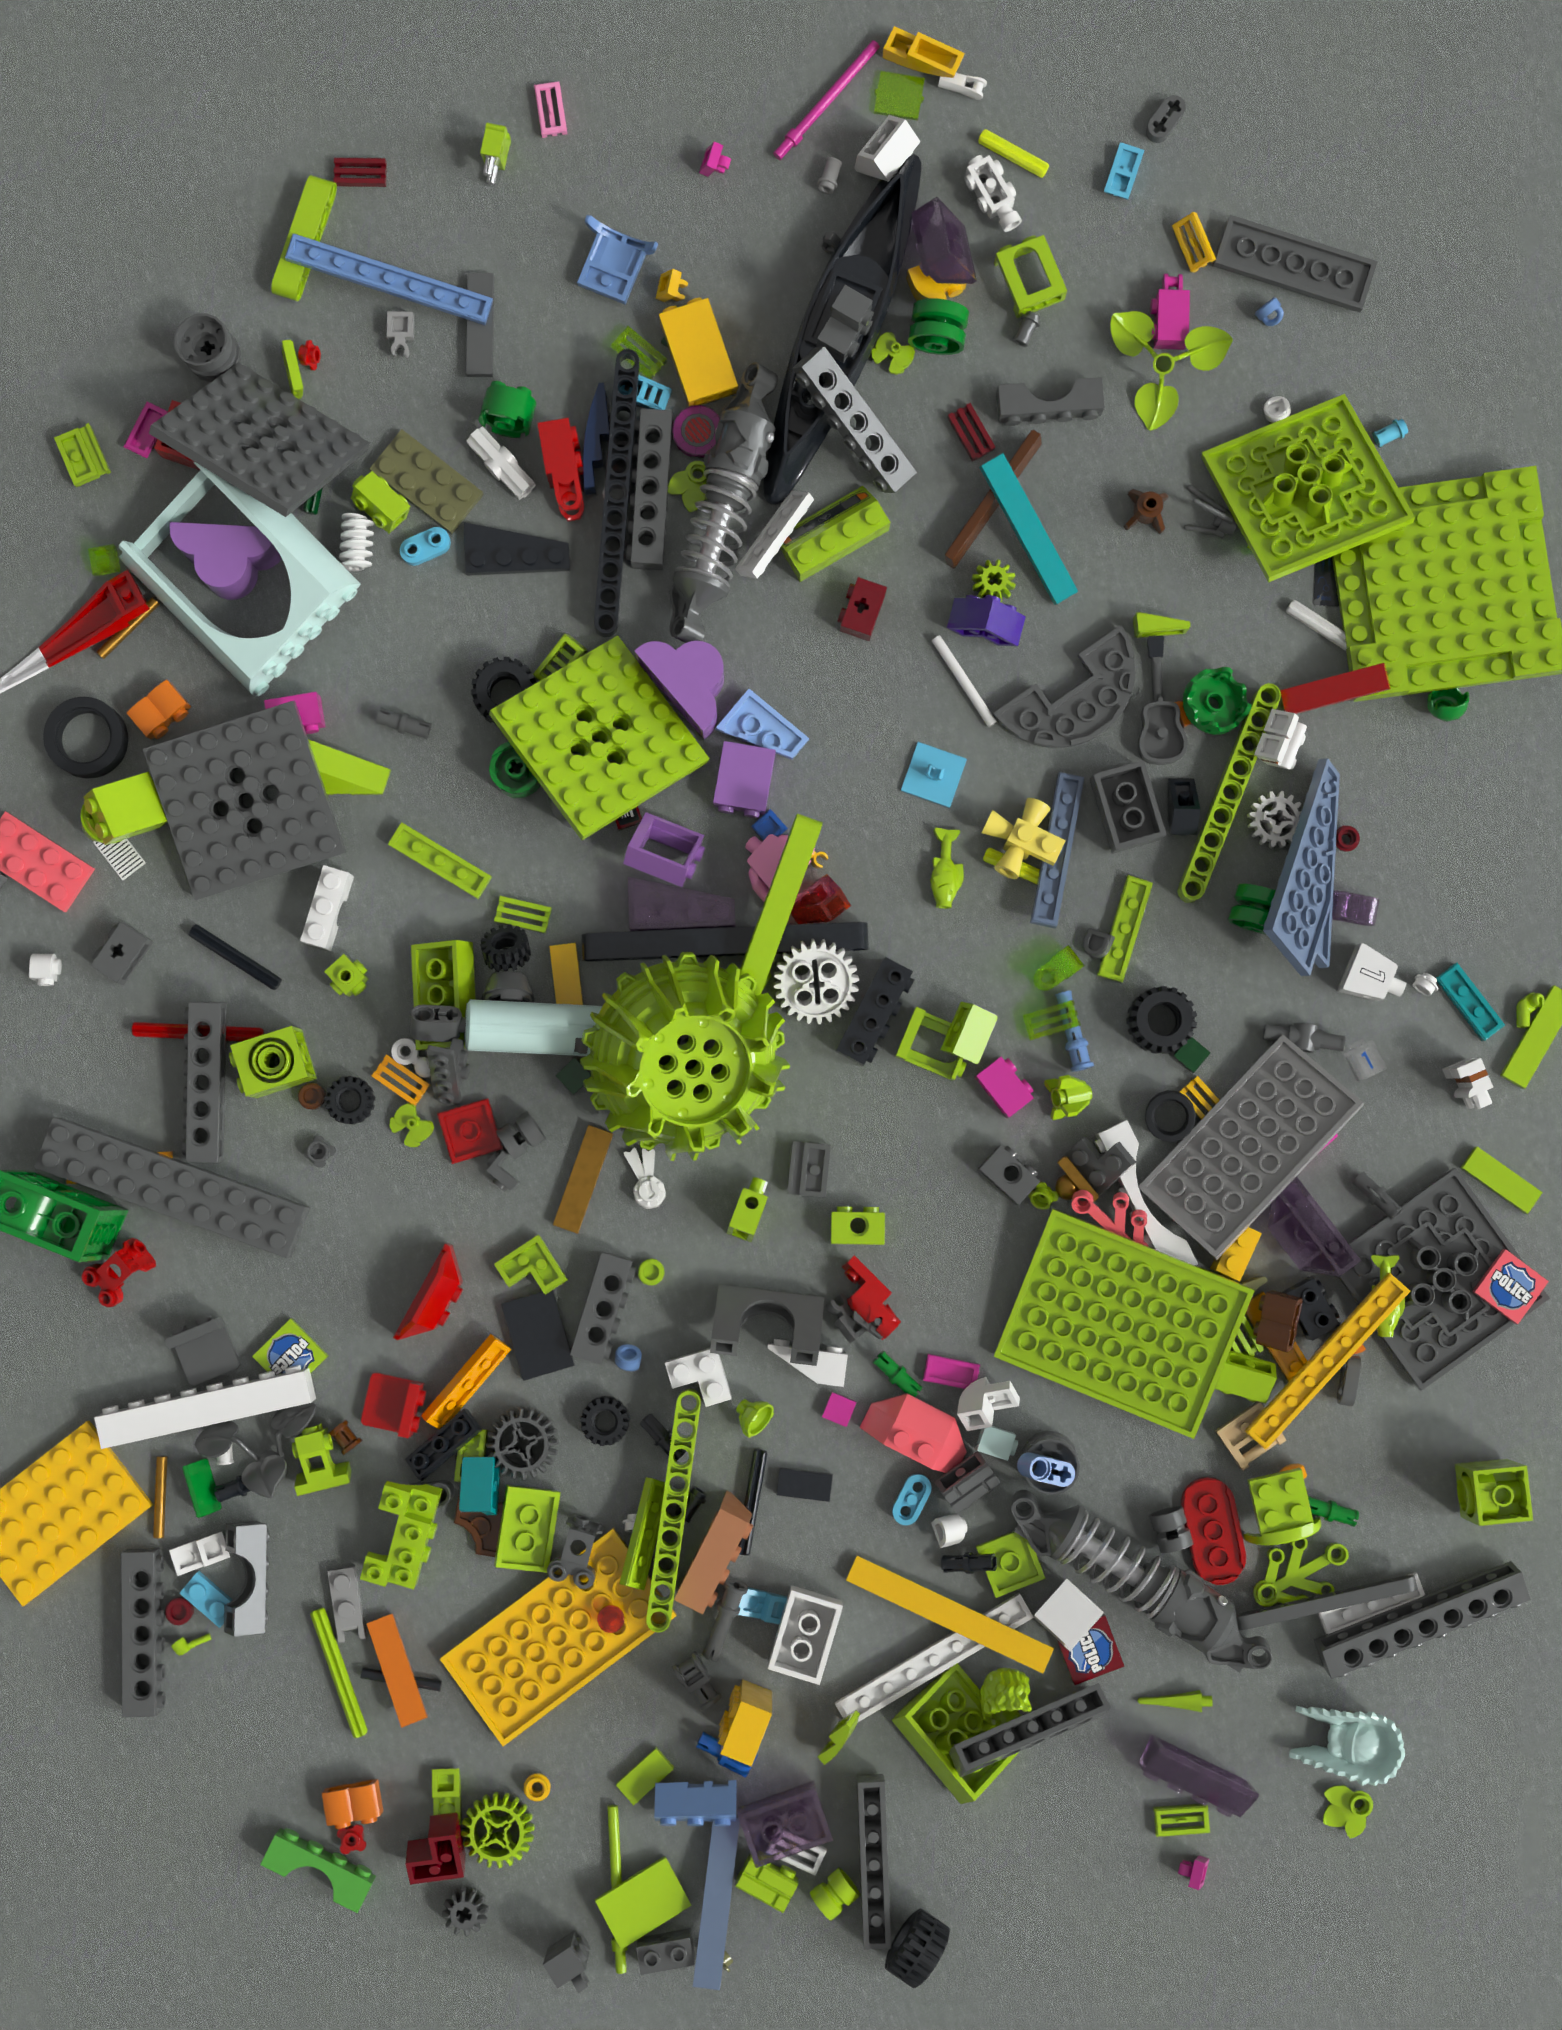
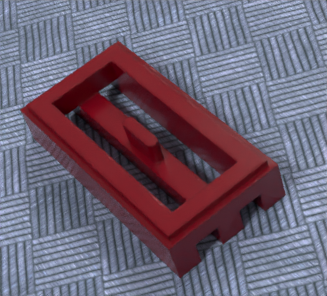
M334 158L333 182L337 186L386 187L387 161L385 158ZM341 167H379V168H341ZM381 175V178H340V176Z
M968 403L964 408L957 409L954 413L948 414L947 418L972 462L995 450L993 441L971 403ZM966 413L969 414L971 420L973 421L975 427L977 428L979 434L987 446L986 448H984V446L982 445L979 437L977 436L975 430L973 429L971 423L965 415ZM958 417L962 420L979 452L975 453L957 421Z

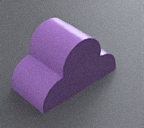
M170 522V536L174 544L194 564L200 579L214 594L223 599L236 600L248 595L256 585L258 571L270 569L282 559L275 546L256 526Z
M651 641L639 646L634 652L640 666L703 740L708 738L717 724L715 697L720 693L724 684V668L720 653L715 647L703 641L687 642L677 650L659 641Z

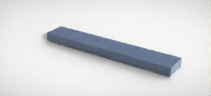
M1062 772L1057 774L1047 832L1066 841L1054 866L1041 860L1030 919L1031 924L1055 929L1057 927L1084 777Z
M736 1818V1822H731V1826H714V1821L712 1822L693 1987L720 1990L740 1818Z

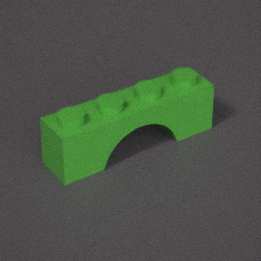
M280 1828L275 1834L260 1865L283 1877L299 1867L309 1866L317 1868L324 1872L332 1883L333 1902L358 1913L376 1878V1875L372 1874L371 1869L361 1864L356 1866L348 1862V1859L340 1853L334 1852L332 1854L324 1850V1847L316 1841L309 1840L308 1842L299 1838V1834L292 1829L285 1828L283 1830Z

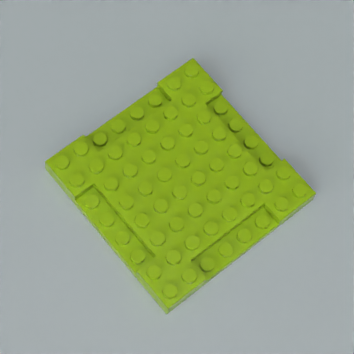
M1536 466L1486 472L1478 477L1399 487L1400 492L1415 516L1414 523L1332 556L1342 627L1345 632L1349 672L1385 663L1391 688L1390 690L1353 699L1354 702L1562 674L1561 619L1557 618L1542 524L1544 511Z

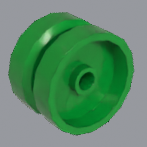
M927 298L916 301L913 304L911 320L914 324L910 326L908 343L911 347L930 354L952 355L960 353L964 349L966 333L963 330L967 328L969 310L957 302L945 299Z
M1238 884L1234 898L1241 905L1231 907L1227 920L1240 928L1266 935L1263 931L1264 923L1267 920L1271 901L1276 890L1253 884Z

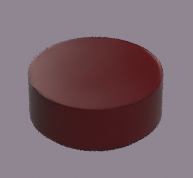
M184 1597L174 1598L167 1604L165 1609L166 1618L173 1625L187 1623L194 1614V1606Z

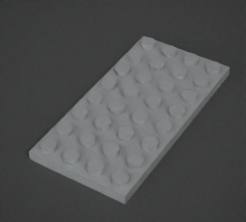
M1282 1035L1138 1188L1218 1260L1364 1106V1102L1286 1036Z

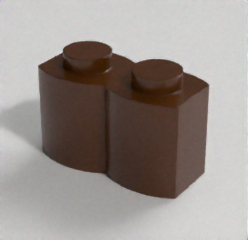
M1270 1290L1266 1292V1295H1262L1259 1302V1310L1262 1311L1261 1320L1256 1322L1253 1335L1256 1336V1344L1283 1352L1291 1351L1296 1337L1303 1298Z

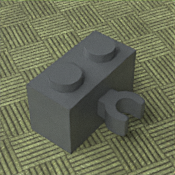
M575 1930L547 1948L543 1966L557 1989L571 1980L579 1993L587 1988V1983H589L583 1971L586 1970L590 1947L584 1936L581 1935L579 1937Z

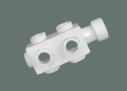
M982 155L974 157L968 163L969 166L964 177L967 187L970 191L974 190L976 193L978 206L983 213L986 212L990 219L998 216L1000 218L999 224L1004 232L1013 230L1022 220L1017 211L1012 209L1014 197L1016 196L1012 183H1005L1001 176L1004 173L1003 168L997 159L993 161L990 155L985 158ZM979 178H985L986 183H982ZM992 200H998L999 202L994 204Z

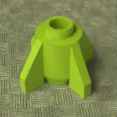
M1070 1075L1059 1076V1079L1044 1080L1045 1087L1051 1092V1101L1054 1106L1050 1116L1052 1120L1062 1119L1065 1116H1077L1090 1104L1092 1089L1085 1081Z

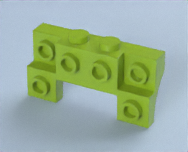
M386 1481L378 1509L397 1514L399 1517L389 1554L382 1555L368 1551L360 1580L386 1587L387 1583L390 1582L414 1590L419 1579L423 1562L427 1563L432 1547L427 1546L429 1539L433 1540L438 1524L434 1523L442 1493L441 1488L428 1484L405 1485Z

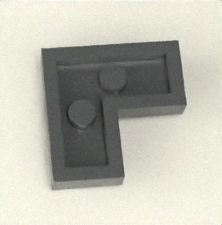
M1087 1136L1082 1138L1065 1154L1098 1195L1104 1193L1136 1163L1120 1142L1114 1144L1102 1156Z

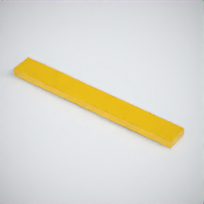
M1388 1272L1245 1429V1432L1266 1450L1409 1294L1410 1290Z
M858 1555L846 1581L1040 1673H1044L1054 1650L1051 1646Z

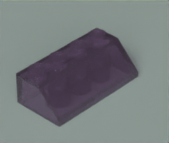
M1151 1735L1138 1763L1144 1771L1143 1775L1156 1782L1160 1778L1168 1782L1167 1786L1182 1794L1183 1790L1193 1794L1191 1797L1193 1800L1203 1805H1207L1209 1802L1217 1806L1216 1810L1227 1817H1231L1234 1814L1241 1818L1259 1797V1793L1249 1781L1154 1735Z

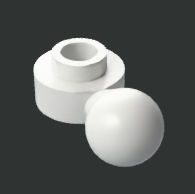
M402 1038L393 1044L391 1053L397 1063L402 1065L412 1063L417 1075L423 1078L431 1076L428 1057L419 1056V1050H416L413 1039ZM404 1046L410 1048L411 1053L409 1056H405L402 1053Z

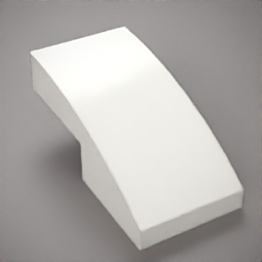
M222 1531L170 1549L169 1553L177 1576L229 1558V1552L225 1551L226 1542Z

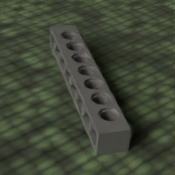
M1510 1561L1313 1640L1323 1668L1333 1679L1346 1676L1349 1672L1358 1668L1369 1667L1374 1662L1383 1658L1394 1657L1406 1649L1419 1647L1431 1639L1444 1637L1456 1629L1469 1627L1481 1619L1494 1617L1497 1613L1506 1609L1517 1608L1522 1603L1531 1599L1522 1572Z

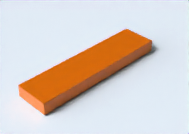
M390 1614L367 1623L401 1728L428 1718L394 1615Z

